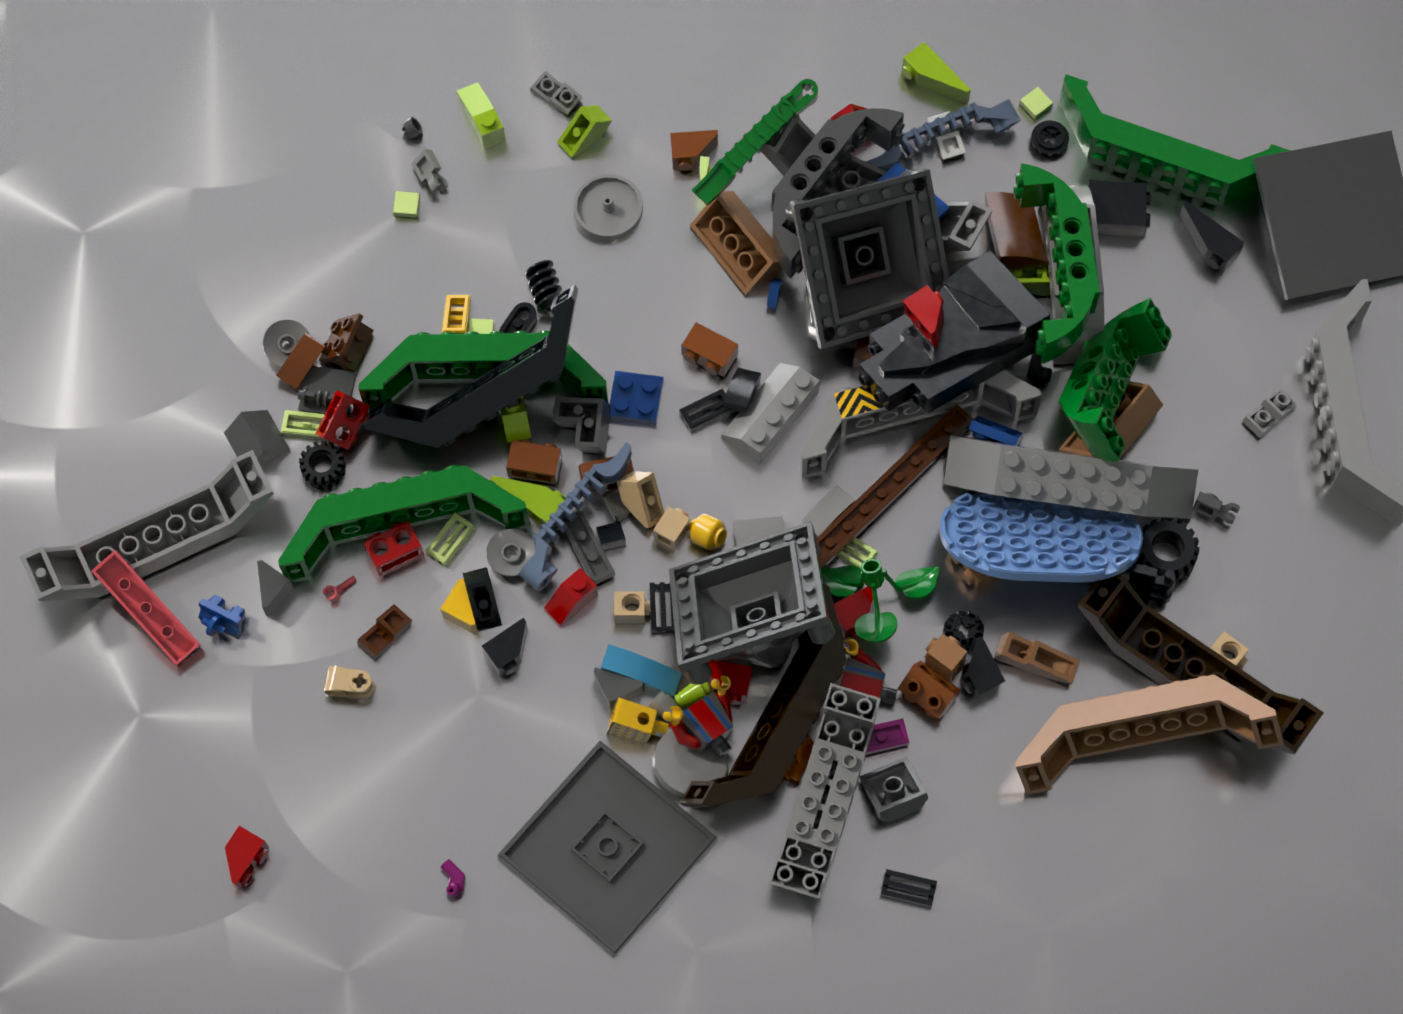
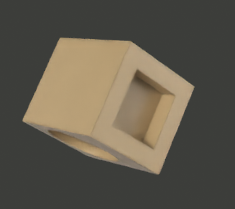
M668 506L653 530L654 539L676 550L689 530L690 518L688 514L682 509H673Z
M614 591L615 624H645V615H650V600L645 599V591ZM629 604L639 606L636 611H628L626 609Z
M1223 631L1211 647L1212 650L1226 658L1223 654L1224 651L1232 652L1235 658L1226 659L1240 669L1248 661L1245 656L1249 649L1225 631Z

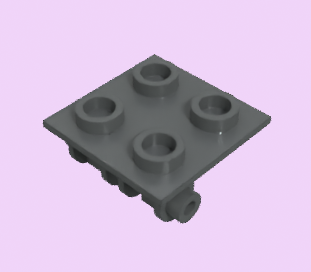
M312 366L305 376L303 389L298 392V400H300L298 411L325 414L336 390L351 396L356 372Z

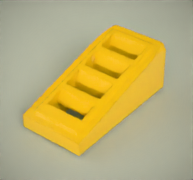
M446 295L442 332H453L454 334H465L468 332L471 295ZM452 305H464V307H451V306H452Z

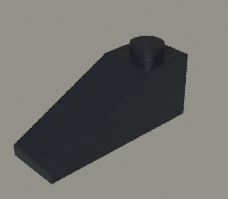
M1185 201L1180 217L1203 258L1212 268L1219 269L1224 273L1241 253L1244 241Z

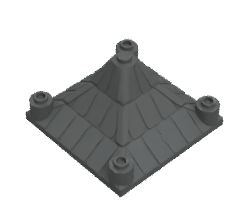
M930 169L919 171L906 170L899 177L807 201L795 199L786 207L787 219L795 223L814 321L809 327V334L814 341H817L818 348L820 349L870 336V333L905 314L903 300L926 285L933 292H939L942 288V282L949 278Z
M812 522L669 569L678 667L681 673L685 672L691 684L700 685L709 680L712 675V669L708 662L713 659L715 661L744 659V661L769 668L779 667L788 660L793 645L792 642L806 630L811 641L815 644H826L834 637L835 629L827 614L819 564L822 550L816 539Z

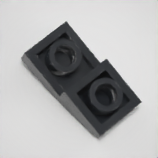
M738 367L726 392L723 406L729 407L734 411H747L753 401V394L760 382L761 373Z

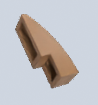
M1012 632L1002 635L994 657L1021 670L1067 684H1073L1080 660L1037 640L1031 642Z

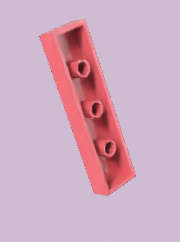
M116 550L91 570L176 666L201 645Z

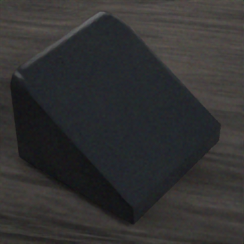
M620 521L596 527L603 550L626 545Z

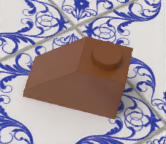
M718 130L670 133L673 169L686 171L691 168H697L700 165V156L707 157L718 146Z

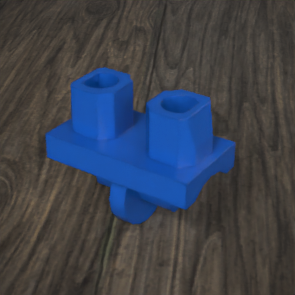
M216 594L208 601L203 598L199 602L200 613L198 618L202 620L201 624L207 626V635L212 637L216 632L221 634L227 632L238 637L241 634L245 609L236 605L230 611L225 610V600Z

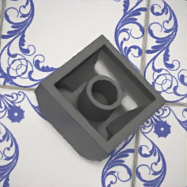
M907 757L860 776V780L875 807L877 817L882 821H893L918 811L928 800L927 792Z

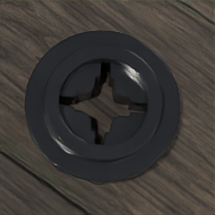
M1052 120L1040 122L1034 127L1031 134L1033 148L1038 149L1040 154H1048L1049 157L1056 153L1059 155L1061 151L1067 148L1069 133L1059 122ZM1046 134L1049 137H1055L1054 145L1050 141L1045 142Z
M958 610L956 613L950 614L946 620L944 635L954 637L961 643V647L967 650L970 649L973 639L980 636L983 637L984 624H982L979 615L976 616L970 610ZM961 621H963L966 627L972 628L968 630L967 638L962 631L957 630L960 628Z

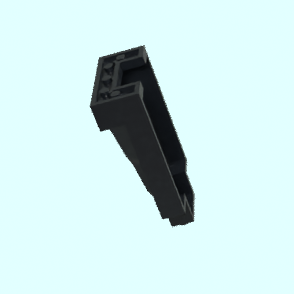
M991 251L968 263L942 282L939 294L944 300V304H942L944 318L938 345L933 347L906 314L870 333L868 348L872 357L860 363L858 378L861 385L872 392L875 401L879 405L882 404L887 411L912 398L916 406L922 407L928 414L1036 352L1035 341L1038 340V330H1041L1043 320H1050V313Z

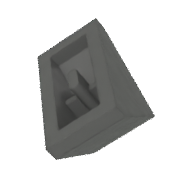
M263 560L257 561L262 608L266 616L273 614L291 592L293 586L290 579Z
M596 667L593 671L594 679L610 710L614 708L618 698L630 701L644 692V683L642 681Z

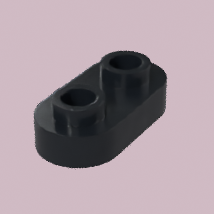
M527 302L517 304L499 331L503 333L529 332L537 319L535 307ZM523 315L529 316L526 320L521 319Z

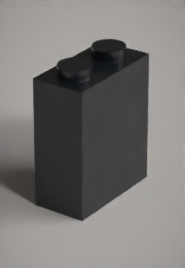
M1089 180L1087 186L1091 191L1095 204L1098 235L1143 237L1145 228L1150 227V214L1146 213V206H1150L1151 194L1146 192V183Z

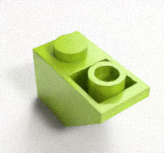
M523 396L519 398L520 402L509 409L504 407L500 410L507 443L512 442V440L519 441L520 439L532 438Z

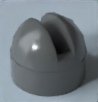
M414 117L407 119L402 125V130L405 131L404 135L408 138L416 137L423 132L420 123Z

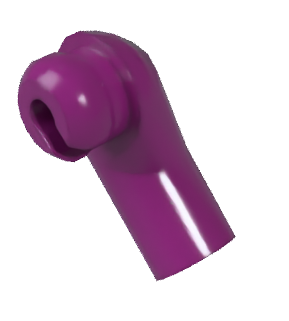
M448 859L440 867L449 876L446 893L450 897H459L464 891L466 877Z

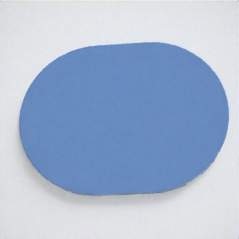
M982 492L971 495L965 493L953 500V504L945 508L942 513L939 530L940 539L945 549L963 565L985 575L1018 581L1093 582L1111 578L1126 571L1137 561L1143 542L1142 529L1132 514L997 496Z

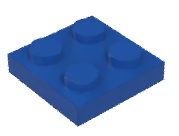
M615 371L610 398L609 419L656 425L664 377Z
M976 416L971 421L969 430L974 431L973 435L978 438L987 440L990 437L997 440L996 443L1016 446L1021 442L1024 434L981 416Z

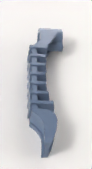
M1010 99L992 108L979 106L973 102L966 108L961 107L954 113H947L945 117H937L933 122H926L921 127H914L906 133L902 132L904 136L899 145L901 144L909 158L915 154L909 140L913 139L917 149L925 145L921 135H925L928 142L935 139L933 130H937L940 136L947 134L945 125H949L952 132L958 130L957 120H961L964 128L971 124L970 120L973 118L977 124L980 122L991 123L995 132L999 133L1016 125L1021 119ZM893 145L889 152L885 151L882 155L865 162L881 170L889 169L900 158V146L895 147Z
M626 442L613 459L605 463L594 464L589 472L586 471L583 479L575 484L574 490L567 494L566 500L558 505V510L550 515L549 521L546 524L544 523L541 526L540 532L534 534L535 554L521 568L519 576L538 592L548 585L558 570L548 561V556L552 552V547L548 544L551 541L556 544L560 539V536L554 531L558 528L564 533L568 529L567 524L563 520L565 517L570 522L575 520L576 515L571 511L573 507L579 512L584 509L585 505L580 501L581 497L585 498L589 503L595 499L594 494L588 490L590 486L603 496L607 488L597 478L605 484H614L623 476L632 456L629 443Z

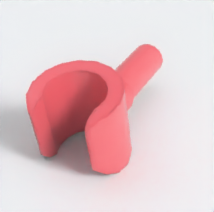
M351 576L336 587L328 585L323 589V594L328 595L331 591H334V595L328 600L330 602H337L340 599V593L354 583L356 578Z

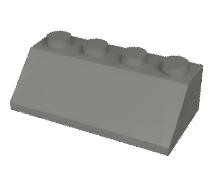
M780 363L753 395V401L747 411H740L721 434V437L761 464L819 393L820 380L799 366Z

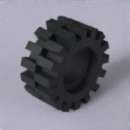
M322 440L321 445H318L317 441L313 442L314 446L312 448L310 445L306 446L307 451H302V458H299V467L302 475L311 486L314 484L315 488L319 489L320 485H322L323 489H327L328 484H331L333 487L336 485V480L338 482L342 480L341 474L345 475L344 468H346V463L342 452L332 442H329V445H327L326 441ZM318 458H329L332 461L331 468L326 472L315 471L313 464Z

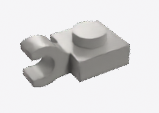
M424 149L411 164L421 182L428 183L432 191L439 187L440 191L443 192L448 187V182L438 174L442 167L432 149Z

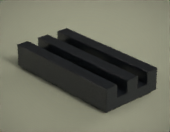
M723 388L679 409V413L683 416L690 432L734 412L731 408L723 406L726 395ZM721 397L723 399L722 401H719L711 406H708L691 416L688 415V413L697 410ZM717 409H720V410H718V411H716V412H714V413H712V414H710V415H708V416H706V417H703V416H705V415H707V414H709V413H711V412H713V411H715V410H717Z
M650 583L652 633L675 632L670 583ZM656 590H660L661 627H657ZM665 590H670L672 626H667Z
M886 869L880 896L931 908L937 881ZM893 878L930 887V890L891 881L889 879ZM889 886L926 895L928 900L889 891L887 888Z

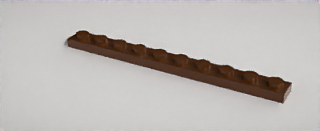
M956 404L816 538L822 550V555L819 558L820 570H823L949 448L950 435L962 436L969 429L973 420L969 414Z

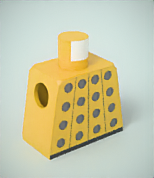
M618 698L612 710L606 734L647 742L651 735L662 737L666 734L669 723L655 720L657 714L655 709Z

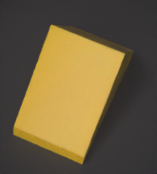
M462 578L457 581L440 610L445 619L471 633H477L465 581Z

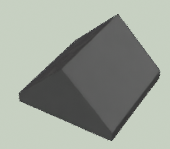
M268 410L241 412L224 432L237 457L253 450L260 466L290 451Z

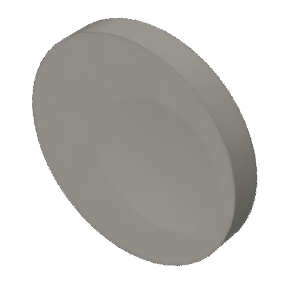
M604 174L589 179L579 188L574 198V215L579 227L589 236L600 240H616L630 234L639 224L643 213L642 197L639 190L631 181L618 175Z
M672 730L662 736L653 752L652 763L657 779L664 788L679 797L684 796L691 781H710L724 777L727 771L726 755L719 757L712 747L700 754L696 750L679 744Z

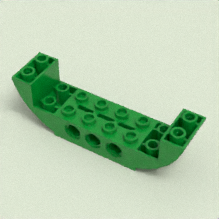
M1022 163L1019 173L1015 174L1014 198L1019 199L1020 208L1046 206L1047 219L1051 218L1052 225L1049 226L1050 241L1054 240L1055 248H1052L1053 263L1058 264V270L1055 271L1056 284L1061 285L1059 306L1064 307L1065 314L1062 315V319L1043 320L1042 328L1038 330V340L1035 341L1036 354L1041 355L1042 364H1045L1069 350L1079 339L1087 325L1090 314L1095 313L1100 289L1087 203H1082L1075 192L1054 174L1039 167Z
M1151 298L1121 312L1104 325L1103 331L1094 335L1090 340H1086L1058 401L1088 451L1096 458L1105 461L1118 462L1125 448L1124 438L1115 428L1113 418L1140 356L1166 351L1172 337L1170 328L1163 321L1159 308L1154 305Z

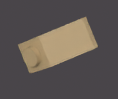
M632 471L618 479L616 482L622 504L645 528L656 525L663 516L664 509L654 473Z

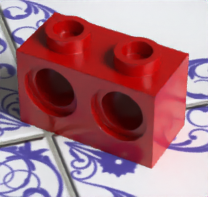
M336 390L315 435L349 450L350 446L357 440V431L368 415L369 405ZM352 404L353 412L347 416L346 410ZM342 427L343 432L341 436L336 438V430Z
M409 521L397 523L389 531L382 534L376 533L363 542L379 576L424 555L422 546ZM402 538L410 539L407 544L402 545L398 543ZM381 548L387 549L384 555H376L377 550Z

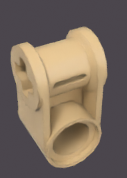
M339 666L328 667L324 688L325 694L335 697L367 699L374 694L375 683L366 671Z

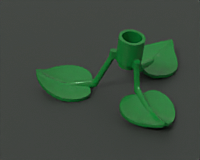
M868 559L862 563L861 569L855 566L824 568L822 570L823 583L829 586L831 595L836 598H846L856 593L857 588L862 589L864 583L872 589L875 614L868 613L859 617L855 623V632L860 639L868 643H881L890 639L895 634L898 626L896 616L893 613H880L876 589L882 586L884 577L897 592L903 591L906 598L922 599L929 596L935 590L940 570L939 567L909 570L898 575L894 582L888 575L887 569H882L879 560Z

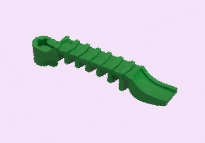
M804 79L788 94L782 96L780 101L773 105L771 110L766 115L764 114L762 119L757 124H754L752 129L745 133L743 138L736 142L734 147L729 152L727 151L722 159L717 161L710 172L691 191L707 206L713 202L733 182L736 172L741 174L743 166L747 162L751 163L752 157L756 153L759 154L762 151V147L765 144H769L771 138L774 135H778L784 125L788 126L789 120L792 117L796 118L817 101L818 86L816 82L811 79ZM803 90H805V91L812 90L811 96H810L809 94H806V95L804 96V95H803Z

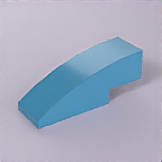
M608 644L601 665L603 670L642 681L645 690L658 694L663 691L665 694L669 693L672 698H675L674 695H676L682 673L668 666Z

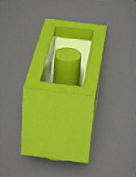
M598 105L582 106L557 143L571 158H575L602 137L612 120Z

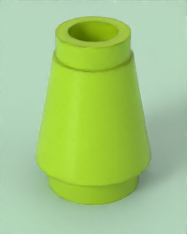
M708 682L700 685L690 683L678 694L674 695L682 709L692 706L713 691Z

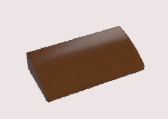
M986 192L985 206L993 209L988 223L996 257L1008 270L1047 267L1048 260L1035 208H1020L1019 199L1014 198V193Z

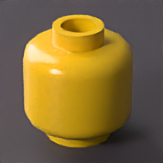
M702 514L697 519H693L689 525L691 541L702 548L714 550L717 547H721L726 540L727 530L725 529V524L715 517Z

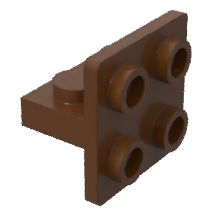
M358 313L333 322L330 327L331 334L323 344L325 348L321 352L320 362L332 361L347 371L356 372L374 331L361 322L363 315Z

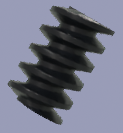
M551 260L537 262L530 266L525 273L526 279L529 280L528 285L531 288V294L537 305V311L542 315H553L550 310L553 299L562 291V287L557 285L559 278L554 277L556 270L552 268L554 265Z

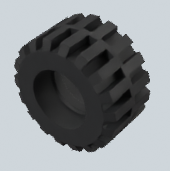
M1161 517L1160 522L1154 519L1150 525L1146 524L1142 529V549L1136 564L1158 569L1157 575L1159 576L1164 575L1167 570H1172L1175 573L1176 583L1177 580L1181 583L1185 580L1186 576L1191 574L1198 559L1200 547H1197L1199 543L1198 538H1193L1195 533L1193 529L1187 530V524L1185 522L1177 523L1178 519L1176 518L1167 521V517ZM1157 543L1171 544L1177 549L1180 558L1174 561H1164L1154 554L1152 546Z

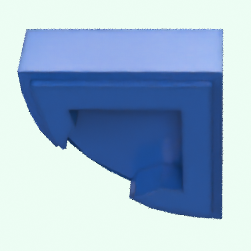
M774 278L772 280L767 307L776 309L783 279Z

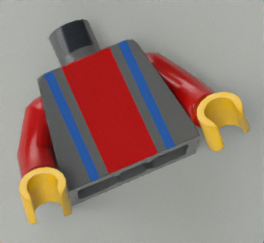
M844 640L849 644V650L844 647L845 654H851V658H847L840 686L881 698L880 701L894 704L898 690L883 686L886 673L882 671V668L867 653L858 647L856 640Z
M721 676V686L718 679L711 681L712 688L718 690V693L715 694L713 691L684 711L679 706H671L672 713L664 712L663 719L671 722L670 727L679 744L696 750L700 754L712 747L719 757H723L732 749L725 739L733 728L729 693L726 691L730 688L731 681L727 676Z

